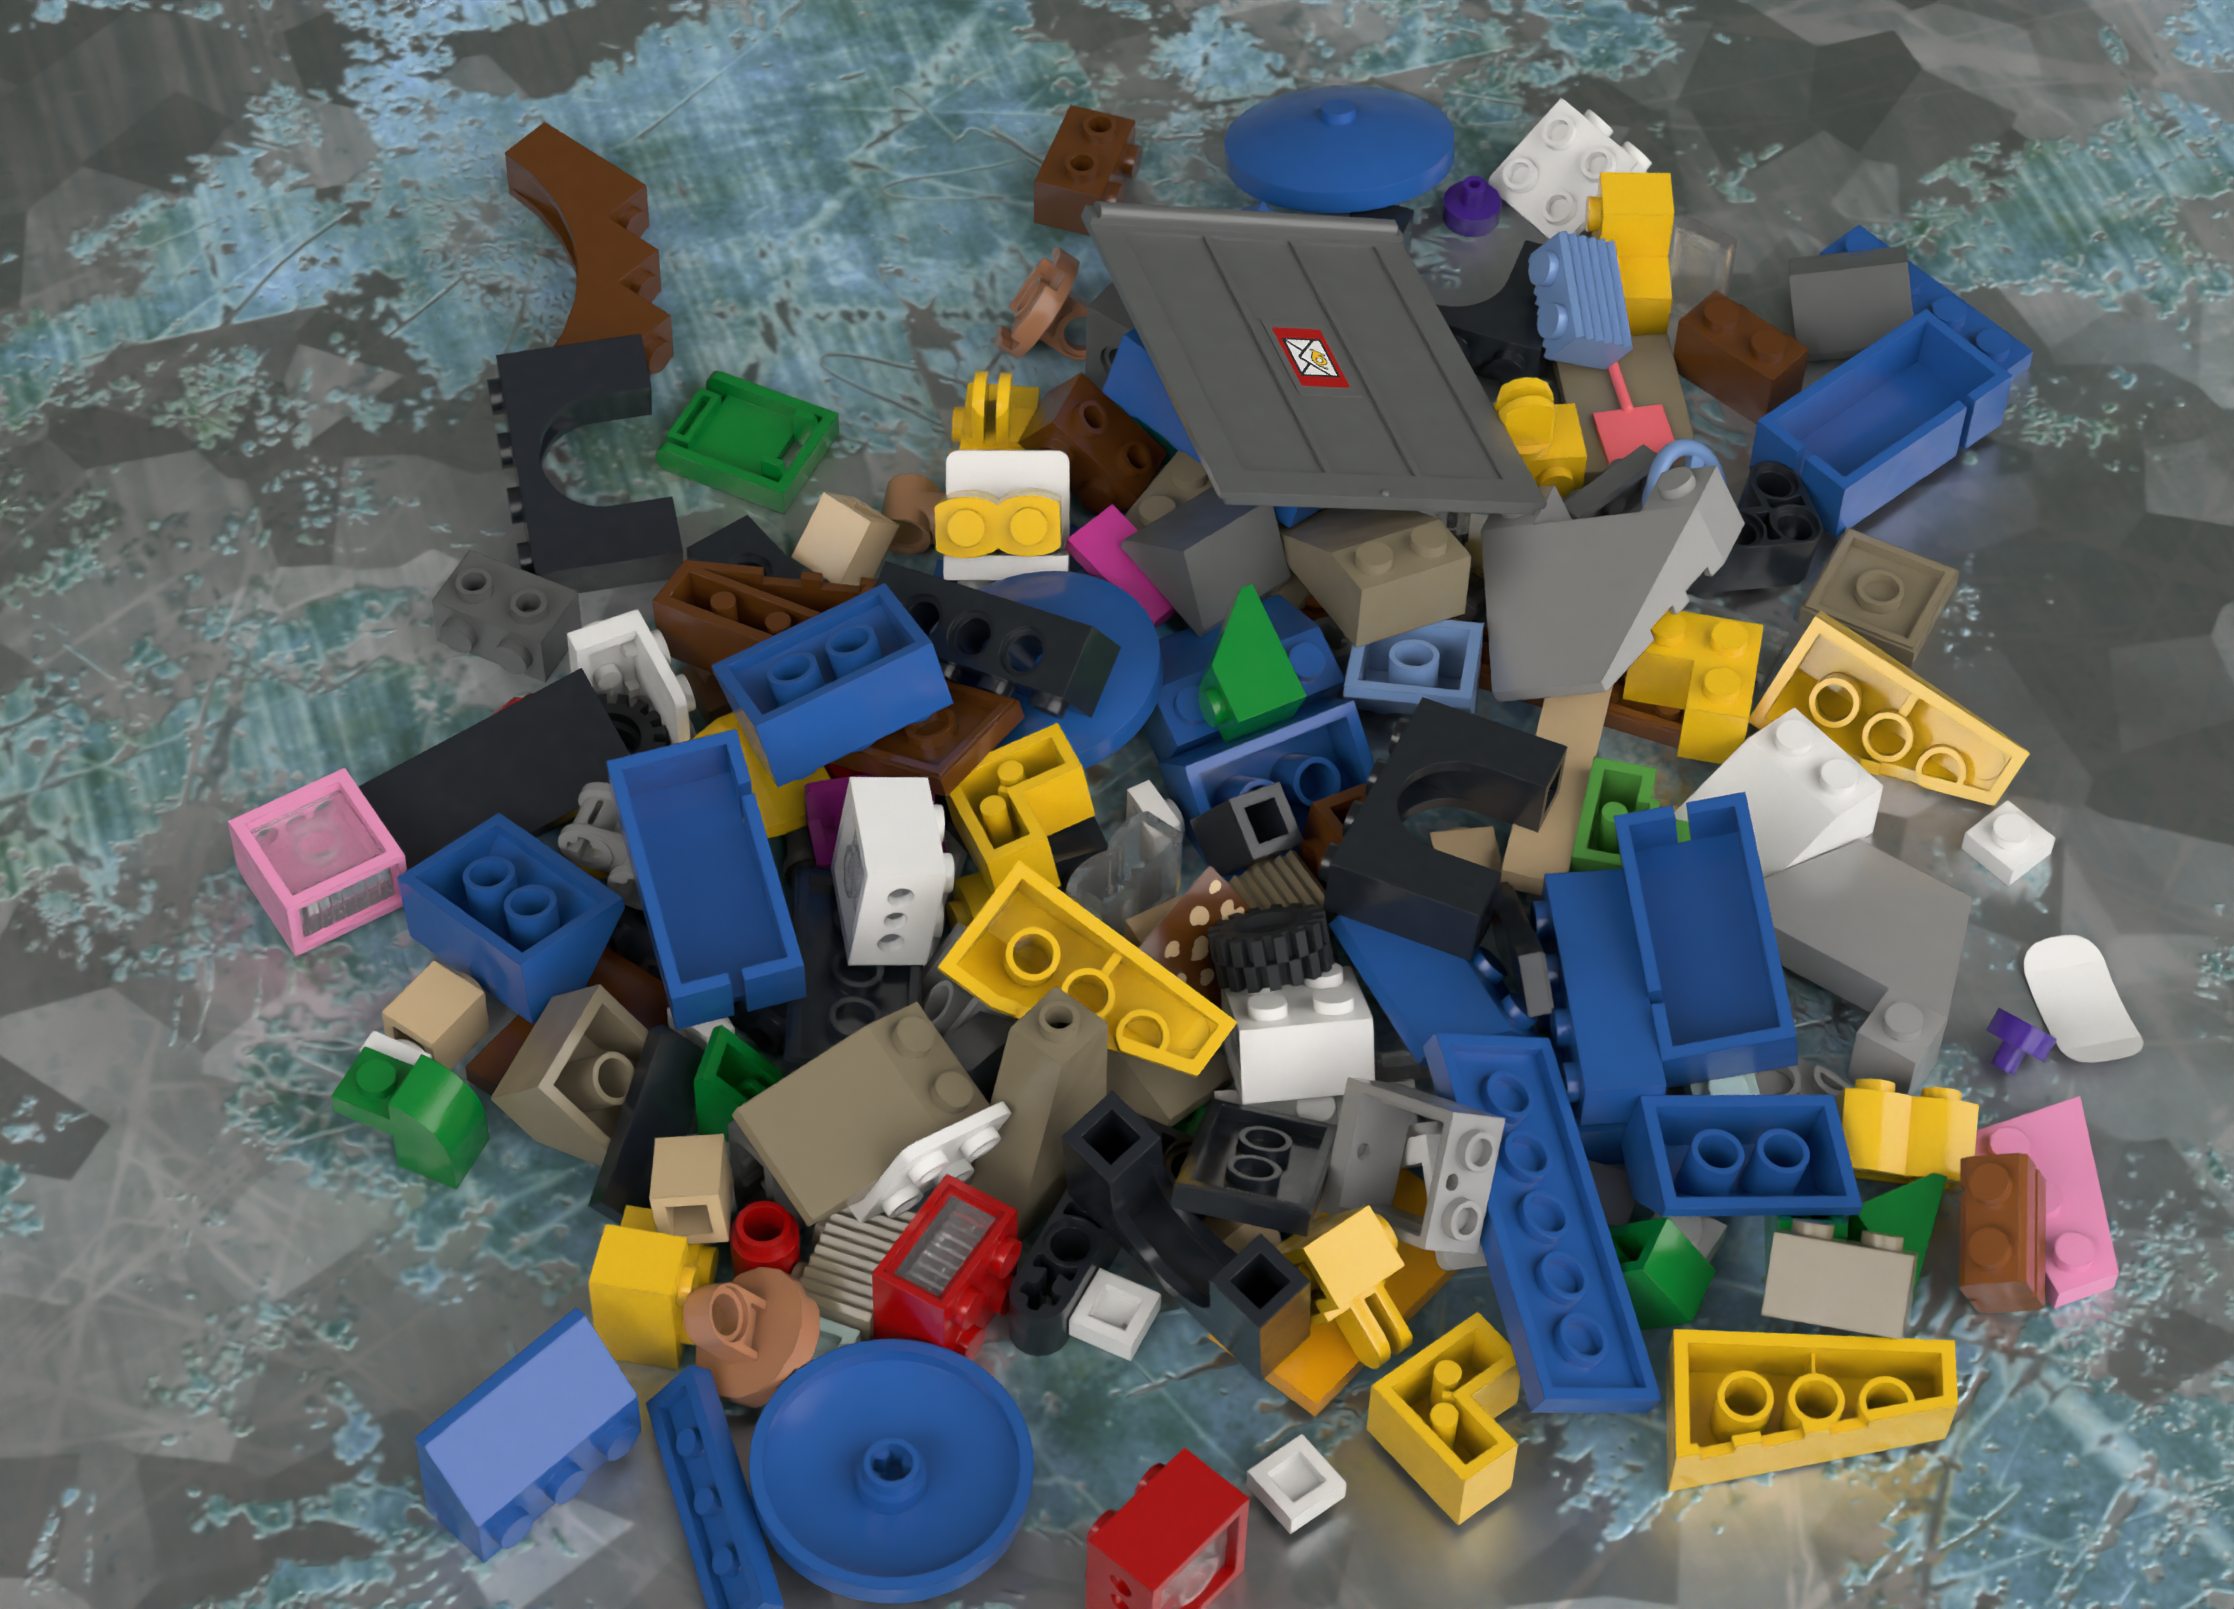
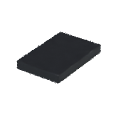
M1210 1099L1175 1182L1170 1208L1307 1237L1325 1187L1338 1125L1228 1101Z

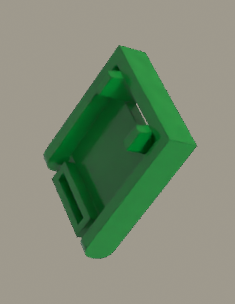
M713 371L706 380V389H698L667 433V442L662 443L656 451L655 459L659 467L667 472L785 514L839 435V413L725 372ZM793 442L803 445L788 469H786L782 458Z

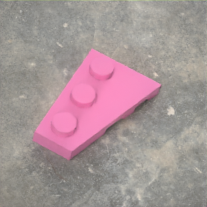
M2078 1096L1977 1130L1975 1156L2008 1153L2028 1154L2036 1165V1169H2039L2046 1180L2045 1294L2052 1306L2057 1308L2114 1288L2119 1271L2081 1097Z

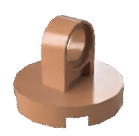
M1056 246L1053 248L1051 255L1054 258L1053 262L1043 257L1013 298L1009 309L1014 311L1016 319L1011 329L1009 330L1000 325L996 333L994 344L1015 359L1024 356L1040 339L1066 357L1076 361H1086V344L1076 345L1071 343L1065 337L1064 329L1074 318H1087V306L1091 302L1071 290L1078 274L1080 261Z
M758 1267L739 1274L729 1283L699 1286L688 1294L683 1308L685 1330L691 1341L696 1344V1366L711 1370L719 1397L739 1406L756 1408L765 1405L779 1386L788 1379L794 1368L798 1370L812 1360L820 1336V1310L816 1301L806 1295L803 1287L804 1284L780 1269Z

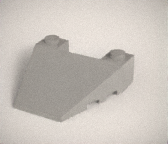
M1717 465L1699 468L1677 467L1662 472L1641 512L1572 520L1555 485L1538 487L1547 505L1545 509H1536L1534 515L1489 514L1481 529L1492 693L1497 702L1607 692L1655 640L1650 629L1668 610L1670 614L1678 615L1690 601L1685 591L1703 571L1706 576H1713L1722 567L1745 524Z
M1862 840L1855 841L1765 877L1764 883L1781 965L1871 1013L1857 1032L1846 1078L1853 1082L1857 1079L1890 1081L1896 1084L1895 1093L1914 1096L1937 1062L1948 1020L1973 898Z

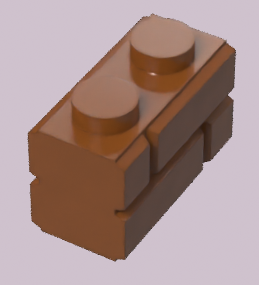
M2008 1153L1962 1158L1960 1162V1187L1964 1193L1960 1195L1959 1289L1966 1298H1970V1303L1976 1311L1981 1313L2035 1311L2045 1308V1178L2039 1169H2036V1165L2028 1154Z

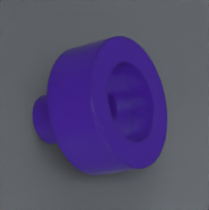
M1469 176L1464 181L1453 184L1444 195L1442 217L1445 225L1452 232L1465 237H1480L1491 233L1498 226L1500 220V194L1479 176Z
M1999 1007L1986 1029L1989 1033L2003 1040L1991 1064L2013 1076L2026 1053L2045 1062L2057 1041L2056 1038Z

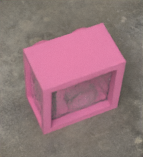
M345 768L228 821L237 869L295 957L403 907L397 877L407 871L405 854Z

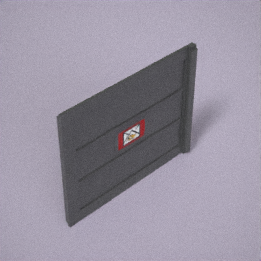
M1096 201L1094 205H1085L1081 218L1218 497L1222 498L1226 505L1534 515L1536 509H1545L1547 505L1546 500L1402 244L1404 236L1395 220Z

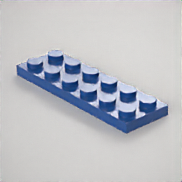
M1436 1032L1426 1042L1423 1049L1437 1096L1506 1118L1480 1242L1531 1413H1649L1662 1401L1550 1038Z

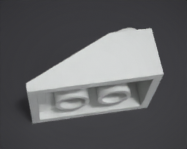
M1794 707L1750 736L1674 813L1675 819L1688 821L1686 802L1746 792L1763 878L1855 841L1863 840L1872 834L1883 785Z

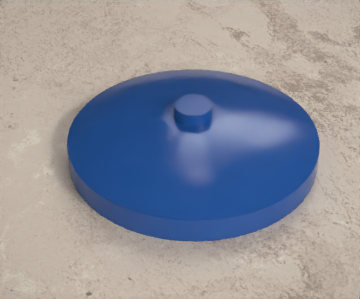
M1321 86L1272 97L1252 106L1238 116L1228 128L1225 136L1226 170L1237 187L1265 203L1304 212H1360L1408 201L1439 184L1450 172L1455 158L1454 129L1448 117L1440 109L1414 95L1374 86Z
M1040 571L1020 574L977 589L1093 626L1121 646L1092 718L1067 710L1064 719H1058L1028 705L1029 697L1015 693L1013 698L1019 700L1025 718L993 750L1058 723L1084 770L1111 756L1138 733L1152 714L1159 699L1163 685L1164 662L1154 624L1146 610L1136 599L1123 589L1103 579L1066 571ZM938 622L933 626L930 634L935 630ZM990 638L983 644L981 651L987 646ZM1042 654L1035 660L1032 669L1039 663ZM963 676L960 684L976 688L978 681Z
M877 1339L842 1346L811 1360L795 1371L771 1396L759 1417L751 1440L749 1454L751 1500L758 1523L771 1546L789 1566L812 1583L830 1592L866 1602L908 1603L922 1601L944 1595L975 1580L991 1568L1011 1546L1022 1528L1032 1496L1034 1474L1033 1447L1025 1419L1013 1398L991 1374L970 1359L949 1349L915 1340Z

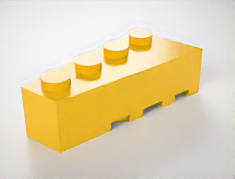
M1674 1329L1665 1363L1667 1491L1672 1492L1946 1439L1958 1407L1955 1340L1902 1338L1900 1340L1888 1337Z

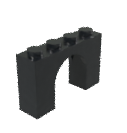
M1392 205L1350 213L1349 217L1395 220L1404 236L1402 244L1409 255L1414 210ZM1525 240L1507 283L1493 297L1468 306H1443L1436 304L1475 375L1505 384L1514 379L1524 377L1541 380L1549 359L1544 357L1546 348L1542 347L1544 338L1540 336L1537 328L1539 306L1535 304L1537 295L1533 294L1536 285L1532 284L1529 278L1530 263L1528 260L1530 254L1543 244Z
M635 334L496 355L498 378L487 379L492 415L504 414L507 432L497 433L502 470L514 468L517 486L506 488L511 522L512 524L524 523L527 539L526 542L516 543L520 569L574 589L578 593L669 580L683 563V548L673 496L612 506L585 505L571 500L560 493L550 483L542 468L545 457L555 442L575 428L593 423L652 415V387L642 335Z
M1422 697L1410 720L1399 719L1391 737L1388 760L1385 761L1380 758L1376 760L1368 778L1365 801L1354 800L1344 822L1342 831L1344 838L1341 844L1331 842L1326 849L1318 875L1320 880L1327 882L1323 909L1472 961L1494 919L1502 872L1450 855L1424 844L1408 831L1403 822L1412 815L1428 809L1453 807L1478 812L1538 833L1559 793L1568 746Z
M1113 1090L1061 1136L1068 1195L1259 1382L1267 1377L1310 1336L1311 1281L1261 1233L1240 1253H1236L1212 1233L1195 1213L1170 1208L1174 1186L1163 1166L1161 1137Z

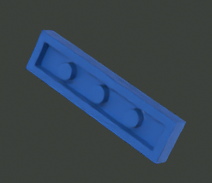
M1859 224L1823 249L1820 255L1888 248L1890 246ZM1908 260L1913 316L1927 309L2013 375L2012 380L2030 367L2033 350Z
M690 1364L648 1400L646 1407L707 1609H783L785 1607L712 1372L710 1369Z

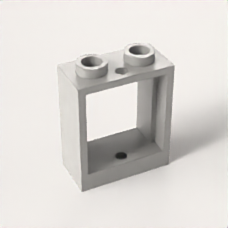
M1348 1077L1320 1211L1334 1215L1370 1205L1374 1213L1381 1215L1390 1224L1397 1240L1425 1250L1477 1255L1506 1118L1402 1084ZM1412 1113L1444 1123L1424 1217L1392 1206ZM1363 1144V1154L1360 1157H1358L1357 1150L1359 1146Z

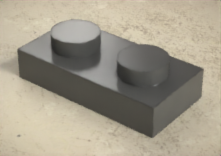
M1642 444L1625 458H1619L1611 462L1599 477L1584 488L1571 491L1564 498L1563 502L1572 520L1641 511L1643 509L1642 493L1647 483L1649 469L1657 453Z

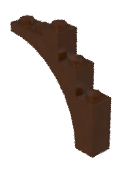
M544 122L505 152L509 194L543 221L561 243L576 274L575 300L563 333L554 346L641 334L649 376L658 373L666 367L674 356L671 315L651 303L657 294L662 291L659 249L640 238L645 230L650 227L647 185Z

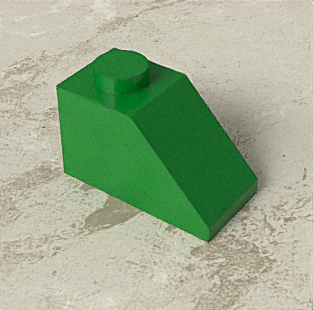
M1253 584L1241 587L1229 607L1198 687L1200 690L1198 702L1201 712L1211 727H1218L1225 744L1292 718L1307 696Z
M1669 1217L1608 1227L1640 1331L1691 1323L1702 1307L1703 1297L1716 1272L1714 1267Z

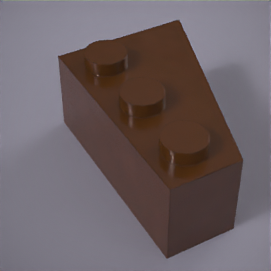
M684 560L652 600L655 625L667 643L671 658L714 673L711 665L873 589L878 579L861 577L860 586L823 582L822 573L802 571L801 580L764 576L763 567Z

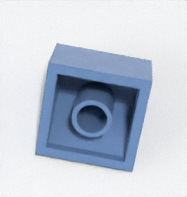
M1443 620L1356 648L1352 644L1344 682V699L1354 700L1356 708L1361 710H1371L1380 714L1401 713L1413 715L1422 697L1475 715L1480 685L1484 623Z

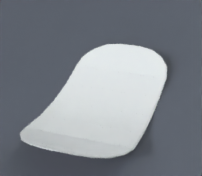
M2060 935L2035 942L2029 948L2023 962L2025 977L2041 1017L2051 1036L2057 1039L2056 1044L2063 1054L2079 1062L2095 1063L2129 1057L2142 1050L2144 1045L2142 1036L2129 1017L2118 995L2098 947L2088 939L2078 935Z

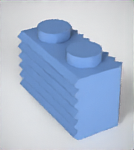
M1567 231L1558 232L1530 254L1528 260L1530 263L1529 278L1532 284L1536 285L1533 294L1537 295L1535 304L1539 306L1537 328L1540 336L1544 338L1542 347L1546 348L1545 358L1606 370L1633 350L1614 240L1606 242L1605 238L1596 240V237L1587 238L1586 235L1577 236V233L1568 234Z

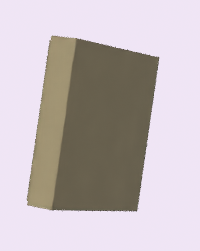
M1846 527L1800 607L1797 622L1809 626L1814 617L1822 611L1900 663L1912 667L1956 587L1960 571Z

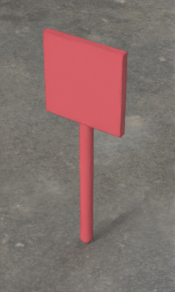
M1617 361L1608 367V371L1621 409L1592 414L1608 465L1616 459L1625 458L1642 444L1658 454L1666 444L1674 441L1662 404L1633 408Z

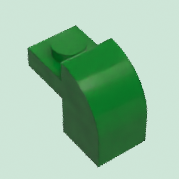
M364 1046L331 1095L334 1112L393 1135L398 1166L454 1189H458L490 1139L486 1112L475 1092L450 1069L422 1054L415 1064L411 1065Z

